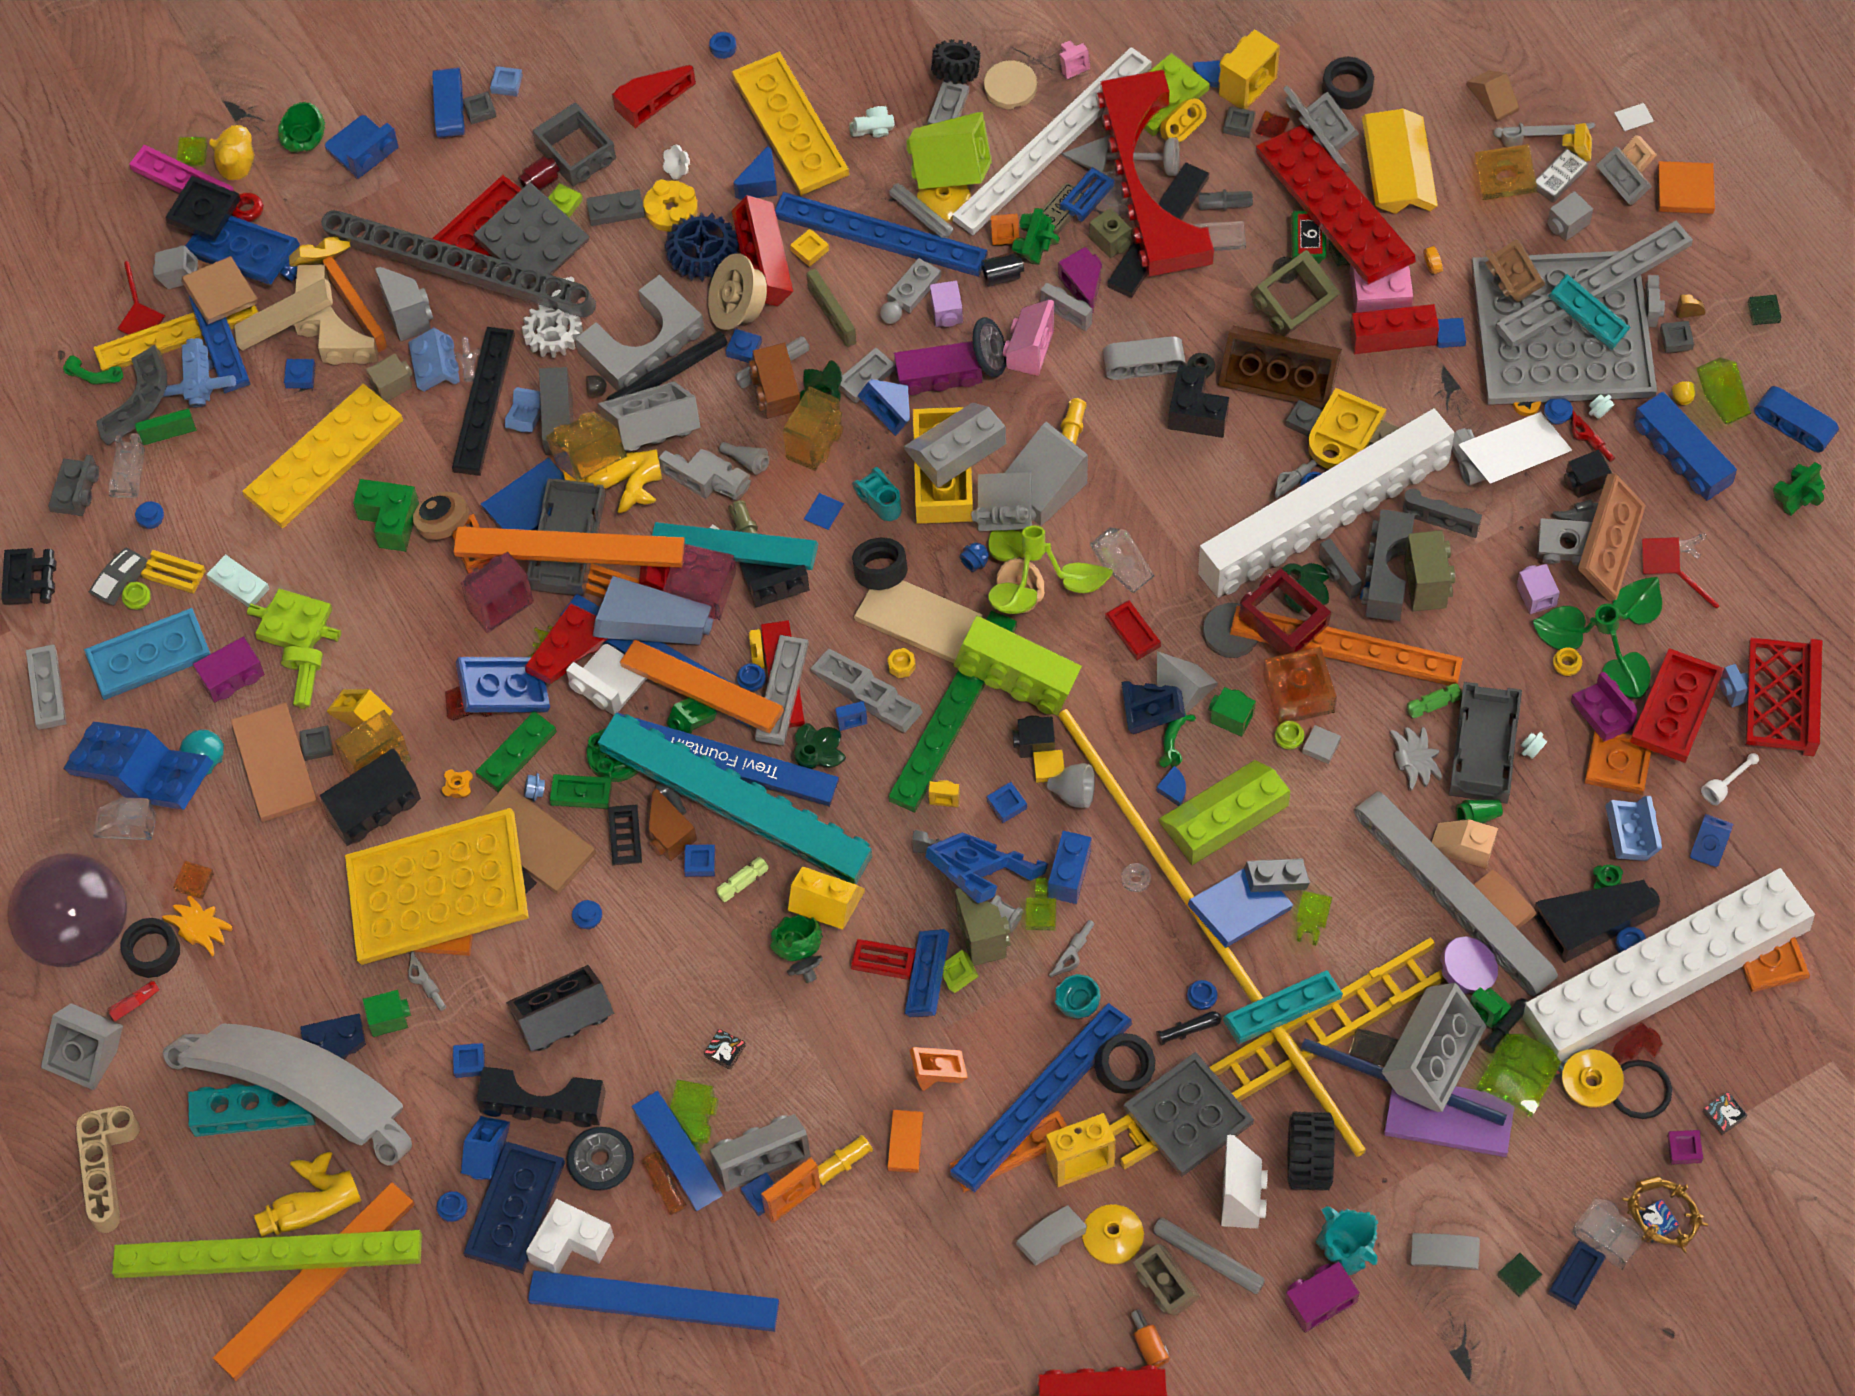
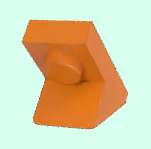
M920 1047L909 1049L915 1076L922 1091H925L936 1082L962 1083L968 1078L961 1050Z

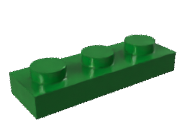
M533 711L475 771L477 777L496 792H499L557 733L556 727Z

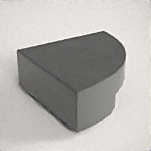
M915 830L913 831V853H926L928 846L941 840L937 838L935 841L928 838L927 832Z

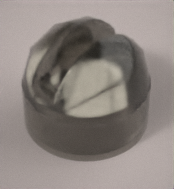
M596 375L587 376L588 398L600 397L606 392L607 383L604 378Z

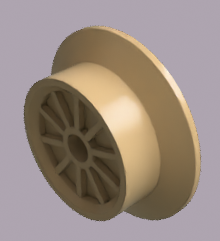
M735 253L726 257L716 269L710 284L708 296L710 317L715 326L722 330H732L740 323L753 322L760 315L766 301L767 283L765 276L760 270L753 268L751 261L745 255Z

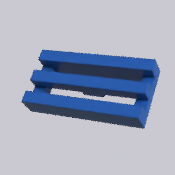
M1092 167L1060 203V209L1063 211L1068 210L1071 216L1074 217L1076 215L1078 220L1083 222L1113 188L1114 180ZM1094 177H1097L1098 179L1092 184L1091 187H1089L1084 192V195L1077 201V203L1073 205V201L1080 195V193L1087 187V185L1094 179Z

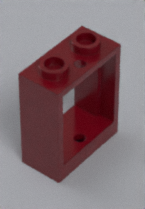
M1280 568L1273 575L1271 573L1266 575L1256 591H1249L1243 596L1239 603L1241 605L1239 618L1290 661L1329 625L1332 612ZM1277 587L1311 615L1289 636L1256 608Z

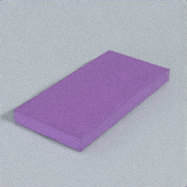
M1455 1086L1452 1094L1507 1114L1504 1125L1501 1126L1448 1105L1445 1106L1442 1112H1436L1398 1095L1392 1087L1384 1136L1507 1157L1516 1097Z

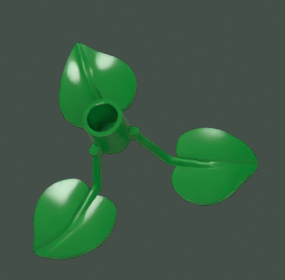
M1659 578L1640 579L1620 589L1617 600H1613V605H1600L1595 612V617L1590 619V623L1586 627L1585 616L1578 608L1560 606L1534 619L1535 630L1547 645L1556 650L1563 648L1578 649L1583 644L1582 633H1588L1594 625L1599 632L1607 635L1610 634L1617 659L1608 661L1602 672H1605L1612 680L1616 681L1619 689L1626 697L1633 699L1641 698L1646 693L1650 684L1651 671L1649 663L1638 652H1630L1623 657L1616 631L1620 625L1619 618L1623 621L1629 618L1634 624L1645 625L1659 617L1663 604Z

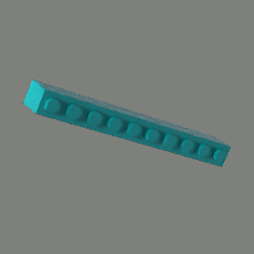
M615 713L598 741L601 752L832 875L857 885L873 857L872 848L869 847L870 844L858 836L851 838L843 834L844 830L834 823L824 824L817 820L818 816L807 809L800 811L792 807L793 803L783 796L777 795L776 798L766 793L767 789L756 782L749 784L741 780V775L732 769L726 768L724 771L715 766L716 762L705 755L698 757L690 753L691 749L678 741L672 743L664 739L665 735L654 728L647 730L641 727L640 722L634 717L627 714L623 717Z

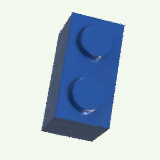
M1062 831L1048 881V898L1077 904L1091 855L1092 837Z

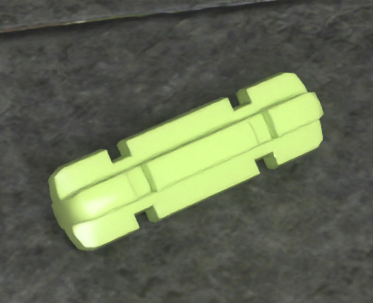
M757 857L750 862V866L746 865L730 877L728 883L724 882L716 889L718 897L723 902H727L734 896L735 892L739 893L755 881L757 875L760 877L767 872L768 865L763 858Z

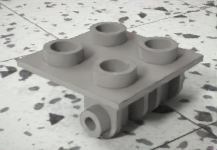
M1031 472L978 474V508L972 511V520L978 523V531L1018 530L1032 526Z

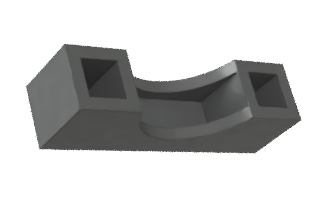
M1381 509L1379 521L1373 520L1371 537H1376L1377 539L1376 543L1370 542L1368 559L1373 560V565H1367L1365 582H1370V588L1364 587L1362 604L1367 605L1366 617L1400 621L1406 581L1394 575L1387 564L1393 558L1405 555L1408 534L1413 532L1415 514Z

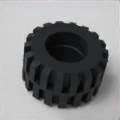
M1293 1112L1289 1118L1288 1183L1292 1190L1329 1191L1333 1184L1334 1119L1331 1113Z

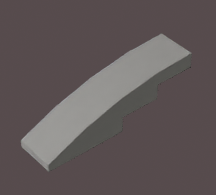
M829 648L811 667V671L836 691L854 703L864 701L866 711L904 733L923 713L920 705L898 695L895 687L875 678L870 669Z

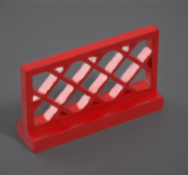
M1750 638L1746 745L1802 750L1804 756H1815L1820 745L1823 640L1811 639L1809 643ZM1756 647L1767 648L1774 656L1763 662L1756 654ZM1788 651L1801 652V660L1793 665L1784 654ZM1777 659L1788 669L1779 677L1768 667ZM1761 671H1764L1773 680L1765 688L1755 680V676ZM1791 674L1801 682L1800 686L1794 691L1783 682ZM1776 685L1787 694L1779 702L1768 693ZM1761 696L1772 706L1764 714L1754 706V702ZM1790 700L1800 708V712L1793 717L1782 707ZM1775 711L1787 721L1779 728H1776L1767 719ZM1762 722L1771 734L1767 737L1753 736V728ZM1791 725L1799 733V741L1788 740L1781 732Z

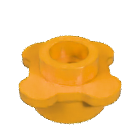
M452 769L447 770L444 774L446 782L445 786L442 787L443 794L453 798L468 797L471 793L470 781L473 779L472 773L468 770L464 772H455Z

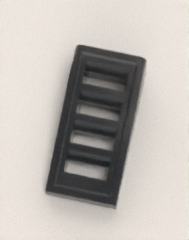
M638 805L608 807L613 866L642 863ZM633 817V822H615L616 818ZM616 829H634V833L616 834ZM634 839L635 844L617 845V840ZM635 850L636 855L618 857V851Z

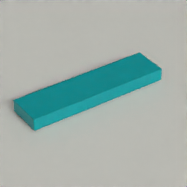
M1328 970L1224 1015L1223 1022L1239 1045L1340 1000L1343 993Z

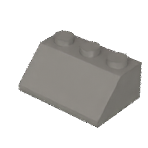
M675 381L598 403V409L613 443L625 451L637 450L640 448V445L647 443H661L667 437L674 435L685 436L690 434L692 430L701 428L696 397Z
M972 402L905 445L904 450L933 484L939 488L1006 444V426L989 407Z
M793 1114L791 1116H779L772 1120L771 1124L760 1129L759 1127L748 1129L741 1137L734 1140H722L714 1148L710 1149V1154L723 1187L727 1192L755 1180L766 1172L770 1174L810 1157L807 1132L796 1115Z

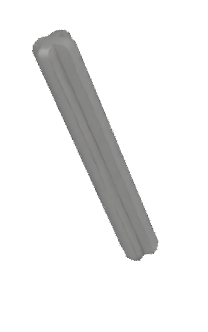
M1160 1218L1155 1224L1154 1234L1254 1294H1257L1263 1287L1265 1279L1165 1218Z

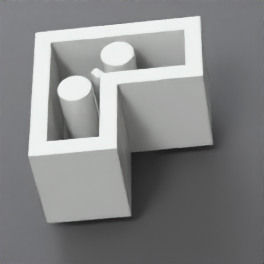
M556 1199L526 1253L531 1265L546 1272L560 1273L572 1251L600 1263L614 1239L610 1224Z

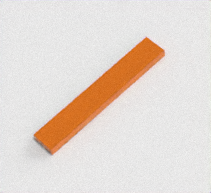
M637 640L633 641L620 661L621 667L769 734L784 712V708L780 704Z

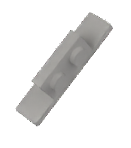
M1286 85L1283 88L1288 95L1285 101L1293 111L1297 109L1300 111L1302 116L1299 117V120L1308 131L1311 128L1316 133L1313 137L1315 142H1319L1324 149L1327 148L1332 159L1348 173L1351 168L1338 150L1359 134L1328 92L1306 108L1296 93Z

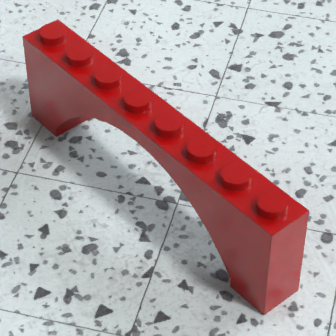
M1164 69L1100 81V92L1096 93L1098 108H1103L1105 114L1102 115L1104 130H1109L1111 136L1108 137L1109 149L1111 153L1116 154L1117 158L1114 160L1116 175H1121L1123 182H1120L1121 194L1123 199L1127 198L1129 205H1126L1129 221H1134L1135 228L1132 229L1135 244L1140 243L1141 267L1147 268L1149 277L1213 265L1214 248L1208 227H1196L1164 210L1144 189L1135 169L1133 156L1141 133L1156 113L1164 107H1169L1170 91Z

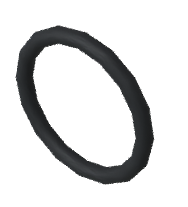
M1638 1059L1625 1062L1620 1066L1622 1071L1630 1067L1642 1066L1657 1072L1664 1080L1666 1095L1661 1106L1650 1112L1640 1113L1632 1111L1625 1107L1618 1097L1613 1101L1616 1107L1624 1114L1638 1119L1656 1117L1665 1111L1671 1102L1673 1091L1669 1076L1661 1067L1650 1061Z

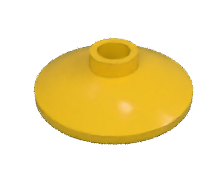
M966 185L919 189L917 198L948 223L953 222V214L971 198V194Z
M1588 1049L1575 1053L1567 1060L1562 1072V1083L1566 1093L1572 1100L1582 1106L1599 1108L1609 1105L1617 1099L1623 1088L1624 1075L1619 1063L1611 1055L1600 1050ZM1593 1079L1597 1085L1590 1086L1586 1083V1080Z
M1114 1204L1101 1206L1091 1212L1084 1222L1087 1228L1085 1234L1082 1235L1083 1244L1088 1253L1102 1263L1114 1265L1127 1262L1142 1247L1144 1240L1143 1225L1139 1217L1132 1210L1124 1206ZM1112 1226L1117 1227L1119 1232L1112 1235L1107 1231L1108 1228Z

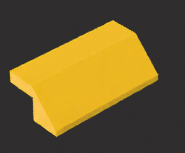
M1406 109L1363 115L1362 122L1376 207L1397 214L1409 204L1428 211L1435 209L1438 204L1423 117Z

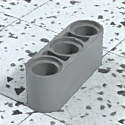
M1179 337L1109 344L1103 348L1106 375L1109 379L1113 380L1177 373L1179 365L1186 366L1183 343Z

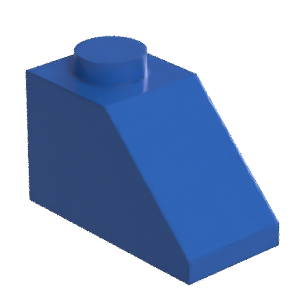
M484 1116L479 1118L464 1140L461 1174L470 1175L477 1180L492 1178L505 1146L510 1121Z

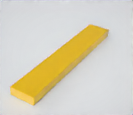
M253 305L227 316L226 319L230 330L235 328V324L258 313L256 306ZM193 312L93 348L102 371H105L111 367L119 366L123 368L132 365V358L153 345L163 354L182 347L188 339L198 338L203 340L204 337Z

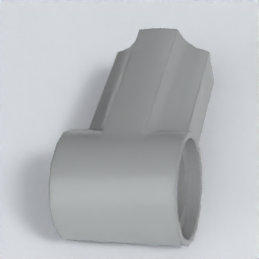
M1463 428L1454 433L1452 451L1459 462L1460 473L1465 484L1470 486L1484 481L1486 478L1458 445L1475 438L1471 429Z

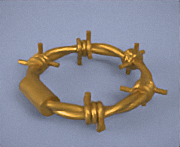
M1653 1176L1637 1181L1635 1183V1190L1629 1199L1621 1198L1622 1201H1627V1208L1629 1209L1627 1214L1631 1213L1635 1222L1644 1232L1641 1240L1644 1241L1647 1238V1243L1654 1240L1660 1244H1672L1682 1248L1683 1252L1687 1253L1685 1247L1694 1238L1700 1225L1708 1227L1707 1223L1702 1222L1703 1215L1699 1214L1697 1206L1686 1193L1689 1187L1688 1184H1685L1683 1187L1681 1184L1677 1185L1671 1181L1662 1180L1659 1176ZM1663 1186L1672 1190L1670 1193L1671 1198L1674 1195L1678 1198H1684L1691 1214L1684 1213V1216L1690 1217L1689 1224L1692 1225V1231L1685 1235L1678 1229L1679 1236H1676L1675 1239H1669L1657 1234L1660 1227L1657 1226L1654 1229V1224L1647 1227L1639 1213V1210L1645 1211L1646 1208L1640 1207L1638 1199L1640 1194L1638 1193Z

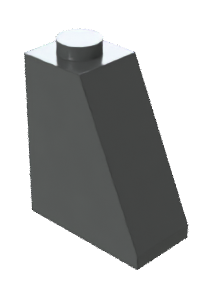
M539 368L542 441L545 455L563 456L565 454H573V393L568 368Z

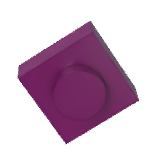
M1700 1130L1668 1132L1667 1140L1671 1165L1702 1163L1703 1152Z

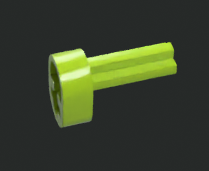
M289 646L283 649L282 666L299 670L293 705L299 706L300 709H306V707L311 705L316 671L321 669L323 653L317 649Z

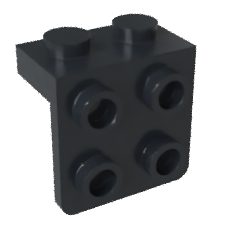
M739 562L755 608L810 591L805 565L787 568Z

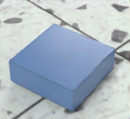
M496 66L490 86L491 93L517 96L523 76L522 69Z

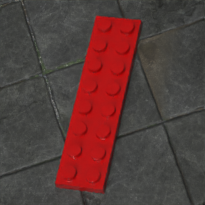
M1303 124L1256 145L1258 156L1367 285L1416 262L1415 253L1320 143L1315 142L1313 135Z

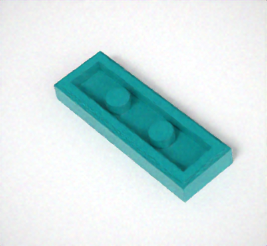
M1568 274L1562 278L1548 295L1551 300L1611 350L1631 328Z

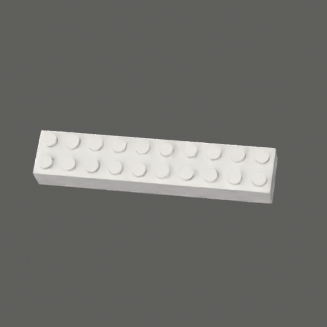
M1433 408L1200 545L1198 574L1217 598L1224 594L1234 593L1241 584L1248 580H1256L1265 570L1272 566L1277 567L1281 565L1287 557L1295 552H1303L1317 539L1327 538L1334 529L1341 525L1352 523L1358 515L1365 511L1370 512L1374 510L1380 502L1388 497L1394 498L1410 484L1420 483L1432 471L1442 470L1450 461L1454 431Z
M1779 868L1526 1002L1523 1020L1550 1059L1552 1058L1555 1064H1558L1575 1053L1599 1044L1743 967V964L1749 961L1750 963L1758 959L1759 955H1765L1773 951L1774 947H1780L1790 942L1791 938H1797L1810 931L1815 914L1783 870Z

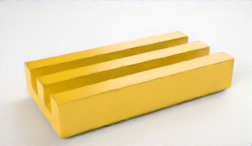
M152 550L150 554L151 559H148L146 569H143L141 572L142 578L194 594L206 571L205 567ZM153 569L169 573L170 575L175 577H182L193 582L191 584L179 579L153 572Z

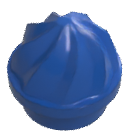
M975 542L966 545L959 558L967 569L975 572L977 569L985 567L989 554L984 545Z

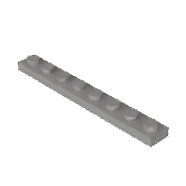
M1674 221L1579 275L1574 280L1595 298L1599 299L1692 245L1693 239L1677 221ZM1551 292L1496 323L1495 329L1511 348L1570 316L1548 297Z

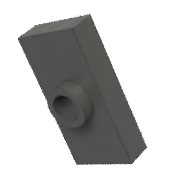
M1329 538L1320 543L1319 558L1326 566L1329 578L1333 582L1337 581L1350 600L1360 595L1362 580L1333 541Z

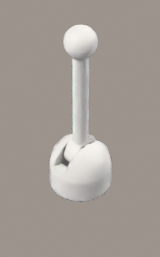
M1751 753L1748 755L1747 761L1725 780L1714 779L1707 782L1701 788L1703 797L1712 805L1716 806L1721 803L1727 796V785L1751 764H1757L1759 756L1756 753Z

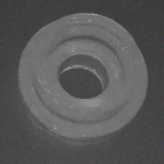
M1133 863L1124 868L1121 874V881L1127 890L1141 892L1150 885L1151 874L1144 865ZM1133 876H1139L1141 878V881L1134 882L1131 880V878Z

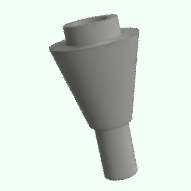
M722 442L719 448L721 453L734 457L736 461L755 475L765 471L769 465L770 458L766 448L737 447L726 442Z

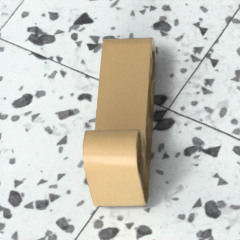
M115 1106L87 1112L80 1116L76 1123L86 1213L94 1228L102 1233H109L115 1230L120 1223L111 1145L132 1141L138 1136L140 1131L135 1115L126 1106ZM130 1120L125 1127L117 1128L121 1121ZM99 1126L95 1133L87 1134L91 1127ZM103 1154L99 1161L90 1162L94 1155ZM106 1182L104 1188L94 1191V1187L98 1183ZM100 1204H103L107 1210L104 1212V1217H102L103 1213Z

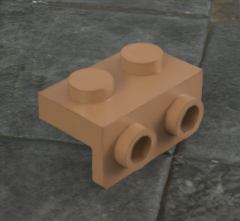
M1515 239L1494 254L1490 249L1485 251L1489 259L1485 263L1493 276L1498 274L1502 281L1498 285L1506 297L1511 295L1518 303L1546 285L1518 239Z

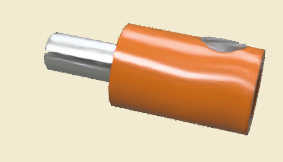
M1141 1310L1133 1311L1131 1316L1138 1329L1134 1333V1338L1146 1364L1154 1365L1158 1368L1164 1366L1170 1361V1357L1155 1325H1147Z

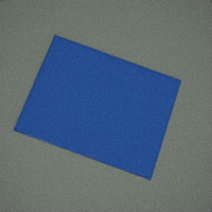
M819 493L804 520L829 530L844 503Z

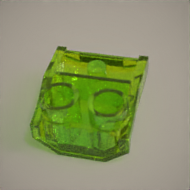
M1506 1034L1496 1055L1482 1076L1477 1090L1481 1092L1484 1090L1527 1112L1526 1115L1532 1117L1556 1075L1561 1061L1550 1047L1524 1034Z

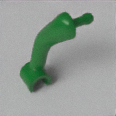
M74 355L69 356L63 366V371L67 375L78 376L90 384L116 383L121 381L124 376L119 366L111 367L101 372H90L81 367L82 361Z
M1185 712V717L1169 722L1163 738L1164 755L1159 758V764L1162 767L1166 768L1171 764L1173 768L1182 762L1181 754L1175 750V739L1185 721H1195V715H1186Z

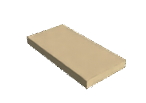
M902 580L898 585L889 589H869L854 618L859 623L954 663L976 615L983 618V614Z

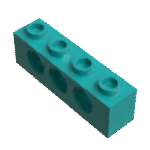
M232 1084L222 1089L201 1087L197 1091L188 1092L189 1127L194 1137L316 1125V1116L291 1100L284 1106H276L277 1102L285 1099V1097L259 1085L245 1086L243 1084ZM259 1102L254 1109H246L249 1103ZM220 1105H228L225 1111L215 1112Z

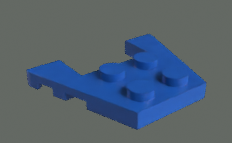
M963 832L928 846L925 858L979 904L995 897L997 890L996 885L982 877L991 875L993 872L1006 867L1031 881L1044 875L1048 863L1037 860L1036 864L1023 860L1024 854L1016 851L1008 854L996 850V844Z

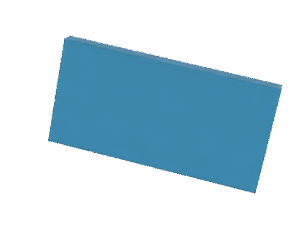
M193 608L84 649L104 700L191 667L197 661L211 654Z

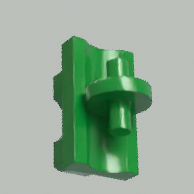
M1034 208L1033 213L1021 215L1019 224L1020 228L1027 232L1026 239L1016 238L1012 246V250L1017 255L1025 257L1032 264L1036 265L1040 264L1043 251L1048 252L1049 246L1057 245L1060 237L1054 234L1055 225L1051 224L1053 219L1043 213L1044 210L1040 208Z
M1814 462L1810 467L1798 464L1791 472L1792 484L1780 481L1774 486V498L1783 503L1784 513L1792 516L1802 505L1807 506L1811 503L1818 506L1824 501L1822 491L1825 489V485L1820 476V470L1822 469L1820 464Z

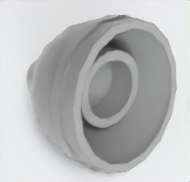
M1085 763L1066 767L1061 773L1048 779V790L1056 793L1069 806L1089 808L1093 801L1095 790L1093 767Z

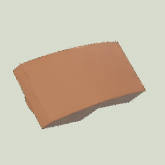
M1494 869L1473 884L1517 929L1536 915V911L1527 900Z

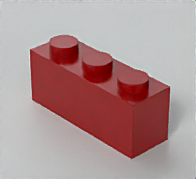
M1435 304L1358 312L1351 315L1350 336L1354 354L1437 345L1439 324Z

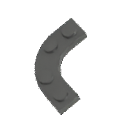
M155 345L131 359L137 375V385L131 397L119 408L96 421L101 439L107 445L122 438L125 434L136 428L135 423L148 420L150 414L163 397L167 387V370L161 352Z

